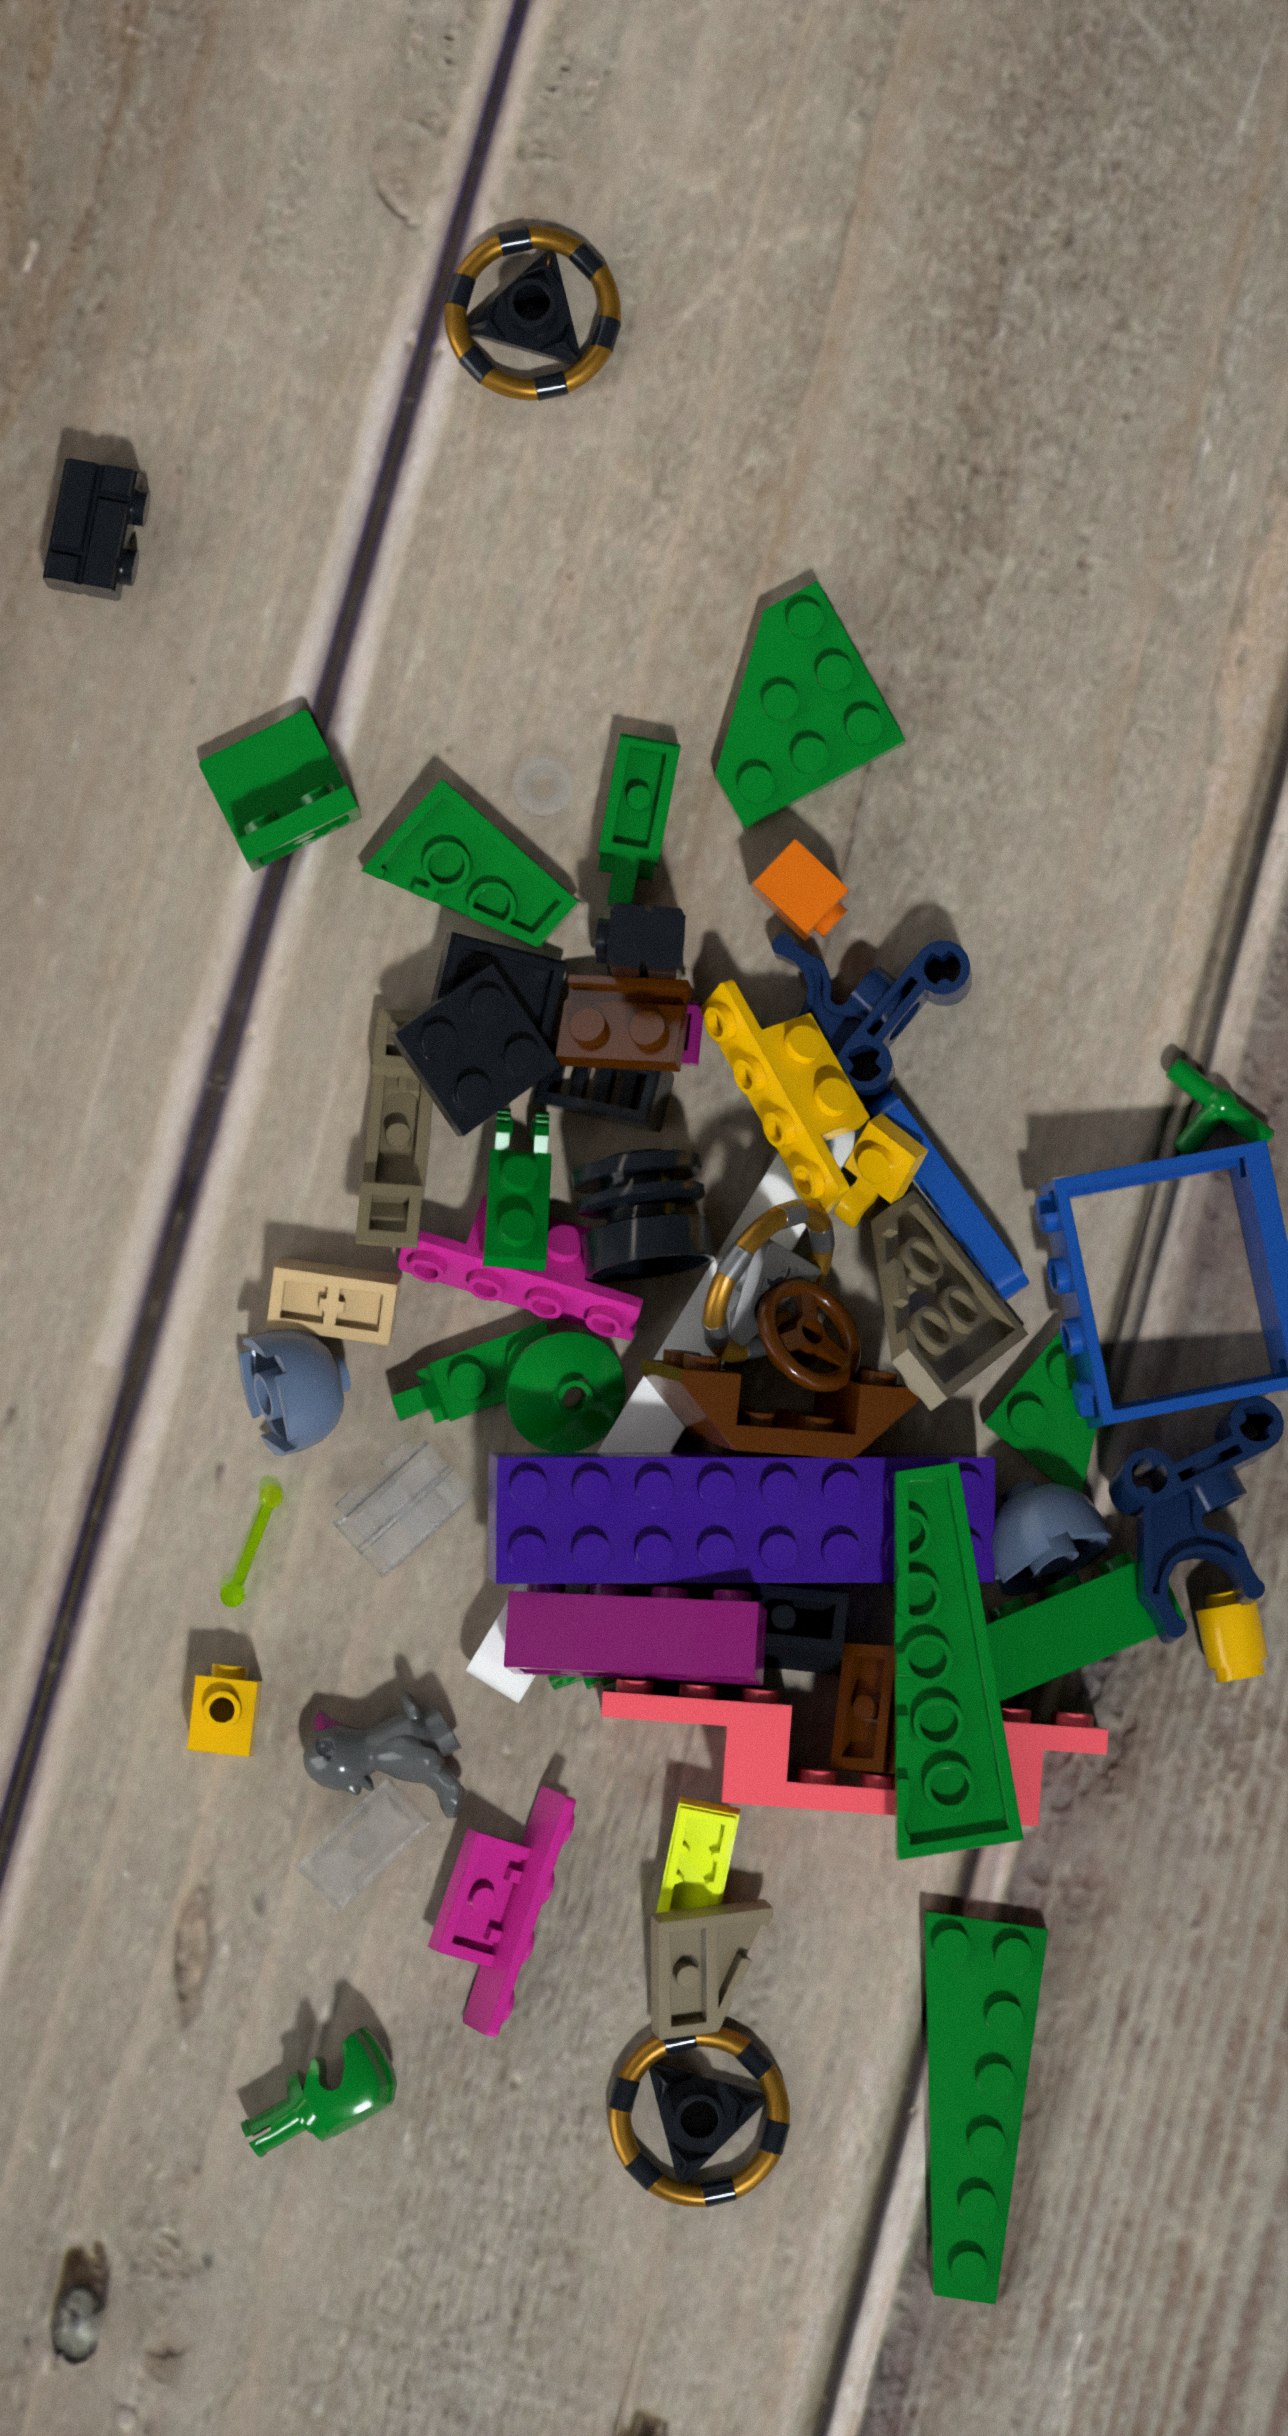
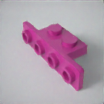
M483 1196L466 1244L420 1230L418 1249L401 1248L398 1269L412 1274L419 1280L430 1283L440 1282L469 1291L483 1300H498L530 1310L533 1314L542 1318H557L583 1326L600 1336L618 1337L625 1340L633 1339L643 1300L640 1297L586 1281L587 1276L581 1237L584 1233L592 1230L590 1228L549 1216L545 1271L483 1266L486 1196Z
M545 1786L539 1789L521 1844L467 1828L427 1946L437 1952L480 1964L463 2015V2023L484 2035L494 2038L499 2034L502 2023L509 2018L515 2000L513 1989L521 1965L527 1961L533 1950L535 1941L533 1929L542 1904L548 1900L552 1893L555 1881L553 1870L561 1846L569 1839L574 1827L575 1816L573 1810L576 1799Z

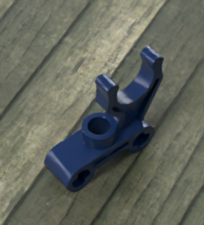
M786 933L777 935L772 942V950L775 957L795 966L805 977L808 986L806 1002L796 1017L808 1013L812 1014L860 1100L872 1101L888 1089H891L895 1081V1068L889 1048L925 1003L930 1001L938 1006L957 1004L967 996L972 987V971L967 953L959 945L951 941L939 940L925 946L898 979L877 965L862 979L845 1004L836 1005L833 1003V986L824 961L800 948L790 935ZM950 963H953L960 969V974L954 982L943 978L937 984H934L927 978L928 972L935 964L944 969ZM864 1056L877 1058L876 1066L879 1075L869 1081H859L856 1079L857 1073L853 1063Z
M1253 1396L1237 1403L1218 1423L1215 1429L1216 1444L1175 1464L1166 1454L1157 1449L1145 1448L1137 1450L1114 1471L1109 1480L1108 1492L1112 1503L1119 1511L1128 1516H1135L1137 1519L1138 1601L1154 1622L1159 1640L1162 1643H1174L1187 1631L1186 1622L1174 1610L1168 1595L1169 1576L1179 1562L1200 1559L1210 1561L1222 1568L1231 1579L1236 1600L1241 1605L1252 1604L1265 1592V1585L1253 1571L1244 1545L1224 1532L1206 1528L1203 1525L1202 1518L1216 1513L1244 1497L1247 1491L1236 1472L1258 1461L1279 1442L1284 1430V1420L1281 1411L1273 1402L1266 1398ZM1245 1421L1252 1424L1258 1431L1259 1435L1253 1441L1245 1437L1240 1430V1426ZM1132 1472L1138 1480L1148 1477L1154 1488L1153 1493L1148 1486L1137 1488L1131 1477Z

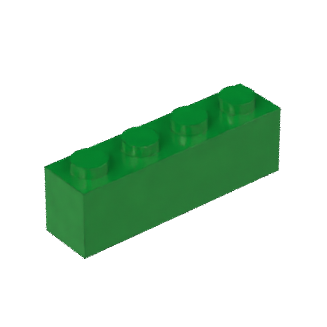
M1132 1550L1099 1564L1098 1567L1102 1576L1082 1584L1078 1574H1074L1044 1587L1043 1590L1047 1599L1027 1607L1023 1597H1020L988 1611L992 1622L987 1624V1631L1000 1703L1158 1636L1154 1622L1138 1601L1137 1561ZM1168 1581V1595L1171 1605L1186 1622Z

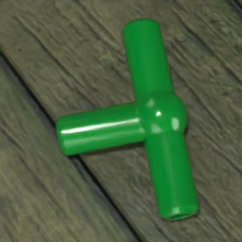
M1182 1058L1176 1059L1166 1072V1078L1202 1105L1198 1113L1174 1142L1175 1147L1184 1155L1197 1153L1222 1121L1250 1143L1267 1140L1268 1144L1275 1135L1271 1127L1237 1102L1235 1094L1230 1089L1218 1087Z

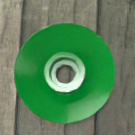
M578 1331L553 1332L529 1344L513 1363L505 1388L507 1412L515 1429L534 1446L549 1452L580 1451L600 1441L612 1429L624 1405L626 1393L625 1377L616 1355L597 1338ZM572 1387H579L581 1390L580 1400L574 1406L566 1407L563 1402L564 1394Z

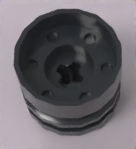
M638 1149L610 1155L604 1159L582 1165L572 1171L574 1191L582 1194H591L577 1201V1215L591 1219H606L607 1222L605 1225L584 1233L581 1237L587 1279L600 1282H618L656 1278L693 1270L714 1261L715 1255L709 1217L700 1214L680 1213L679 1209L693 1204L705 1196L703 1183L687 1181L701 1173L699 1153L691 1150Z

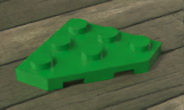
M818 581L764 609L720 755L715 779L744 831L903 746L906 741Z

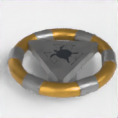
M794 1199L775 1205L751 1223L736 1241L732 1243L716 1268L717 1271L706 1296L701 1321L705 1343L715 1356L729 1363L743 1364L767 1354L758 1331L757 1312L762 1295L775 1284L789 1278H803L821 1286L824 1285L833 1258L835 1238L832 1220L818 1204L807 1200ZM805 1223L808 1226L811 1245L809 1261L771 1240L770 1237L780 1230ZM736 1289L741 1293L738 1304L730 1312L729 1334L726 1312L732 1291ZM795 1296L786 1297L779 1303L776 1311L777 1327L797 1314Z

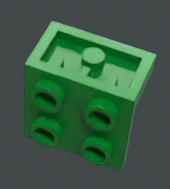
M301 710L201 760L199 763V767L252 872L362 818L348 786L345 784L307 710Z

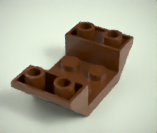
M664 1349L663 1360L642 1359L641 1372L693 1438L738 1451L854 1459L918 1402V1396L913 1394L907 1386L898 1384L899 1373L876 1370L875 1367L859 1365L855 1377L848 1381L845 1387L832 1392L815 1391L813 1412L777 1408L776 1413L755 1410V1407L739 1405L742 1374L721 1369L722 1358L701 1355L700 1352Z

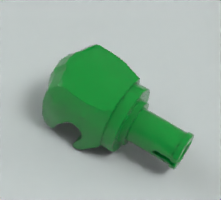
M361 2027L350 2033L341 2044L344 2071L342 2073L341 2085L337 2089H332L327 2083L326 2060L322 2056H316L310 2062L307 2076L300 2070L287 2076L286 2080L289 2088L287 2098L256 2116L241 2122L245 2137L250 2135L254 2137L271 2127L269 2132L249 2142V2145L258 2157L265 2156L270 2150L305 2130L310 2134H314L318 2140L324 2142L364 2122L393 2103L397 2088L395 2071L380 2041L368 2027Z

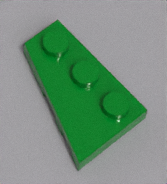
M440 779L361 870L364 873L401 887L417 896L470 917V919L537 948L543 946L581 902L445 779Z

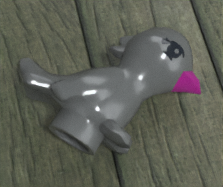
M405 1691L401 1694V1705L404 1713L390 1717L371 1729H357L343 1725L319 1709L314 1718V1733L307 1741L303 1753L304 1768L309 1777L320 1786L359 1795L362 1788L369 1791L374 1790L373 1780L369 1776L375 1771H380L398 1780L421 1783L436 1792L446 1818H456L461 1812L466 1791L460 1781L449 1772L445 1757L462 1747L437 1705L422 1713L414 1697L408 1691Z

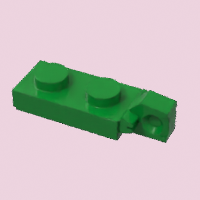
M620 734L598 847V856H600L598 871L612 873L607 906L614 907L616 903L633 904L637 878L649 881L653 879L654 869L659 864L681 744Z
M545 1321L429 1363V1367L415 1371L420 1385L391 1396L398 1419L402 1421L430 1410L434 1424L448 1419L450 1422L504 1403L506 1382L510 1369L519 1354L529 1344L549 1334Z

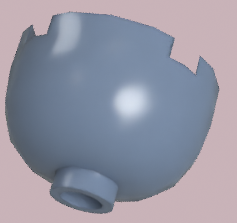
M293 1329L273 1330L244 1338L242 1343L251 1348V1350L239 1353L241 1381L252 1418L259 1417L263 1413L271 1430L269 1433L260 1435L265 1445L274 1455L286 1456L322 1442L338 1424L344 1409L343 1392L349 1391L351 1388L349 1371L343 1358L339 1355L333 1357L322 1341L312 1334Z
M1034 1480L1021 1482L1003 1493L1001 1498L1004 1504L995 1511V1530L992 1536L994 1579L1002 1594L1007 1596L1024 1595L1041 1590L1036 1578L1048 1576L1058 1571L1060 1580L1074 1575L1107 1550L1109 1543L1106 1538H1111V1534L1091 1500L1077 1489L1054 1483L1037 1486Z

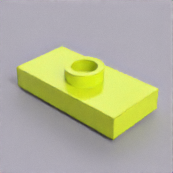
M679 1796L656 1913L722 1904L741 1808Z

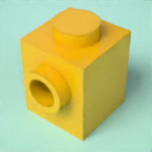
M212 1663L211 1675L199 1674L195 1676L187 1750L245 1757L254 1755L263 1681L248 1679L249 1667Z

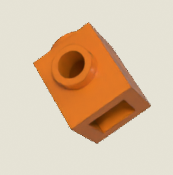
M796 839L752 883L751 892L804 941L815 931L824 938L849 911L841 904L847 898L849 888Z

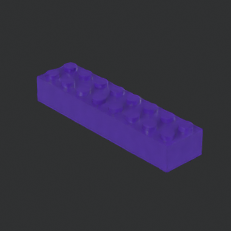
M489 1452L487 1577L495 1584L894 1583L895 1472L958 1462L979 1583H994L992 1536L995 1530L996 1457L982 1453H860L854 1459L777 1453Z

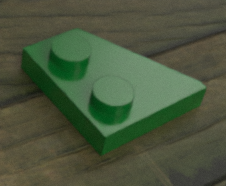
M1059 1330L984 1421L983 1425L1052 1482L1073 1487L1082 1493L1096 1428L1088 1429L1086 1417H1080L1076 1411L1072 1395L1073 1381L1078 1380L1073 1355H1066ZM1104 1362L1106 1377L1108 1379L1110 1366H1108Z

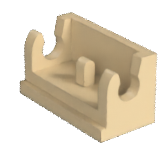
M281 1257L274 1266L266 1328L278 1330L293 1329L312 1335L389 1346L396 1324L395 1311L397 1299L401 1291L403 1275Z

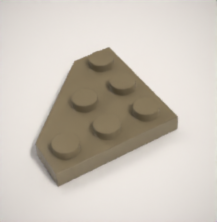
M913 1189L871 1221V1229L891 1361L902 1374L908 1389L920 1397L928 1409L932 1411L1029 1334Z

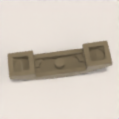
M380 1008L377 1010L372 1061L373 1080L363 1182L360 1185L355 1243L358 1245L418 1249L427 1177L433 1100L388 1034L420 1011Z

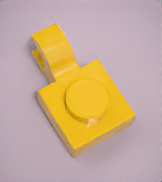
M882 1113L869 1120L844 1165L847 1170L858 1178L839 1201L834 1214L853 1229L857 1226L863 1214L868 1218L873 1216L883 1198L892 1204L904 1196L929 1150Z

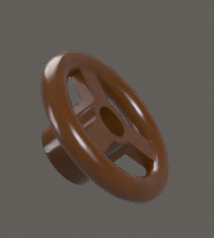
M803 1278L783 1280L769 1288L762 1295L757 1312L758 1331L766 1353L777 1369L796 1384L818 1392H832L841 1389L848 1384V1381L855 1377L861 1361L860 1337L851 1315L836 1296L823 1286ZM795 1296L797 1314L777 1327L776 1311L779 1303L786 1297ZM817 1306L834 1323L841 1339L842 1349L827 1337L825 1328L818 1321ZM821 1357L835 1371L818 1373L807 1367Z

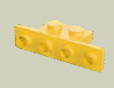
M731 979L722 982L700 1008L706 1030L710 1037L718 1043L731 1066L737 1086L750 1100L763 1124L766 1138L779 1152L792 1176L795 1190L802 1199L818 1204L828 1214L849 1191V1184L825 1141L860 1129L870 1117L811 1013L761 1029L735 981Z

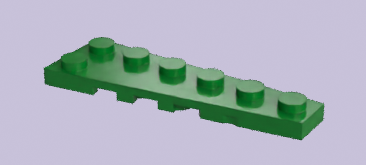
M958 1462L897 1471L894 1474L895 1854L897 1861L1024 1840Z
M925 1910L924 1947L927 2008L932 2292L935 2296L996 2305L1048 1929Z

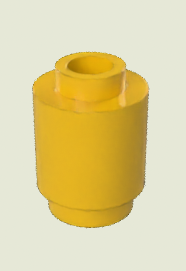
M1234 1590L1205 1596L1207 1608L1196 1610L1195 1612L1207 1669L1214 1668L1216 1683L1265 1674L1263 1658L1269 1656L1257 1600L1250 1605H1241L1236 1600Z

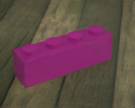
M527 1584V1592L509 1591L504 1667L514 1674L763 1686L767 1609L760 1602H751V1592L728 1589L714 1590L713 1600L689 1599V1590L676 1587H652L651 1597L626 1596L627 1587L610 1584L589 1585V1594L564 1593V1584Z

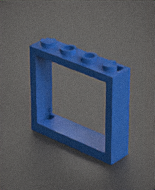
M1267 1140L1053 1179L1039 1186L1040 1197L1035 1199V1216L1041 1233H1048L1053 1258H1049L1047 1261L1048 1279L1055 1295L1061 1294L1065 1319L1060 1321V1338L1066 1355H1073L1078 1380L1073 1381L1072 1384L1073 1401L1078 1415L1086 1417L1088 1429L1288 1390V1241ZM1230 1170L1272 1374L1112 1405L1070 1199Z

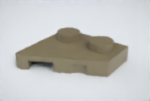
M765 1899L651 1914V2031L659 2040L719 2032L731 2007L730 1998L732 1992L742 1983L752 1962L747 1957V1953L761 1924L768 1927L773 1917V1907Z

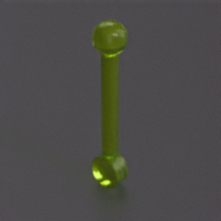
M266 1485L261 1489L259 1500L262 1505L232 1582L223 1586L220 1592L221 1601L228 1607H237L245 1600L246 1593L243 1585L272 1510L283 1502V1492L276 1485Z

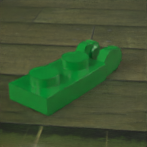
M502 1108L496 1112L494 1148L490 1149L488 1159L483 1266L545 1271L552 1154L547 1153L549 1112L535 1111V1116L531 1120L530 1138L532 1139V1152L509 1150V1141L513 1132L511 1109Z

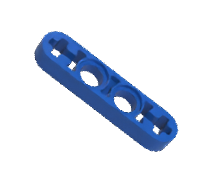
M888 1089L864 1106L870 1119L882 1113L929 1150L913 1179L1000 1299L1006 1302L1027 1287L1030 1282L1020 1265L898 1096L891 1089Z

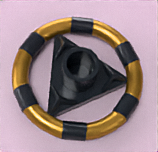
M523 226L498 232V234L481 242L464 258L453 274L444 302L447 337L460 365L479 384L497 394L518 400L542 401L567 395L587 383L599 372L609 359L611 353H613L622 324L619 291L607 264L586 242L584 243L569 233L548 227ZM532 249L547 250L467 324V310L476 279L488 265L501 256ZM556 253L567 257L591 281L598 299L599 316L590 347L582 357ZM471 336L572 366L564 371L534 378L513 376L497 369L482 351L474 345Z
M722 2026L719 2032L665 2040H659L654 2035L645 2041L629 2056L615 2078L608 2104L611 2140L624 2169L646 2191L665 2201L687 2207L708 2208L735 2201L755 2189L771 2173L783 2154L791 2125L788 2093L774 2061L753 2040ZM697 2047L719 2049L733 2055L758 2080L763 2093L656 2062L666 2055ZM648 2070L677 2180L663 2174L646 2154L640 2150L633 2133L631 2113L640 2080ZM766 2102L767 2118L759 2149L750 2162L732 2176L701 2184L685 2183Z

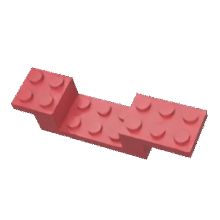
M616 1679V1690H603L601 1717L725 1726L720 1795L722 1803L895 1816V1775L860 1773L859 1783L837 1781V1772L834 1769L798 1767L797 1778H787L792 1705L779 1702L780 1691L741 1687L740 1699L717 1698L716 1685L679 1683L677 1695L654 1693V1681ZM1001 1707L1021 1825L1038 1826L1043 1751L1107 1755L1109 1729L1094 1726V1715L1089 1713L1052 1711L1050 1723L1031 1721V1710Z

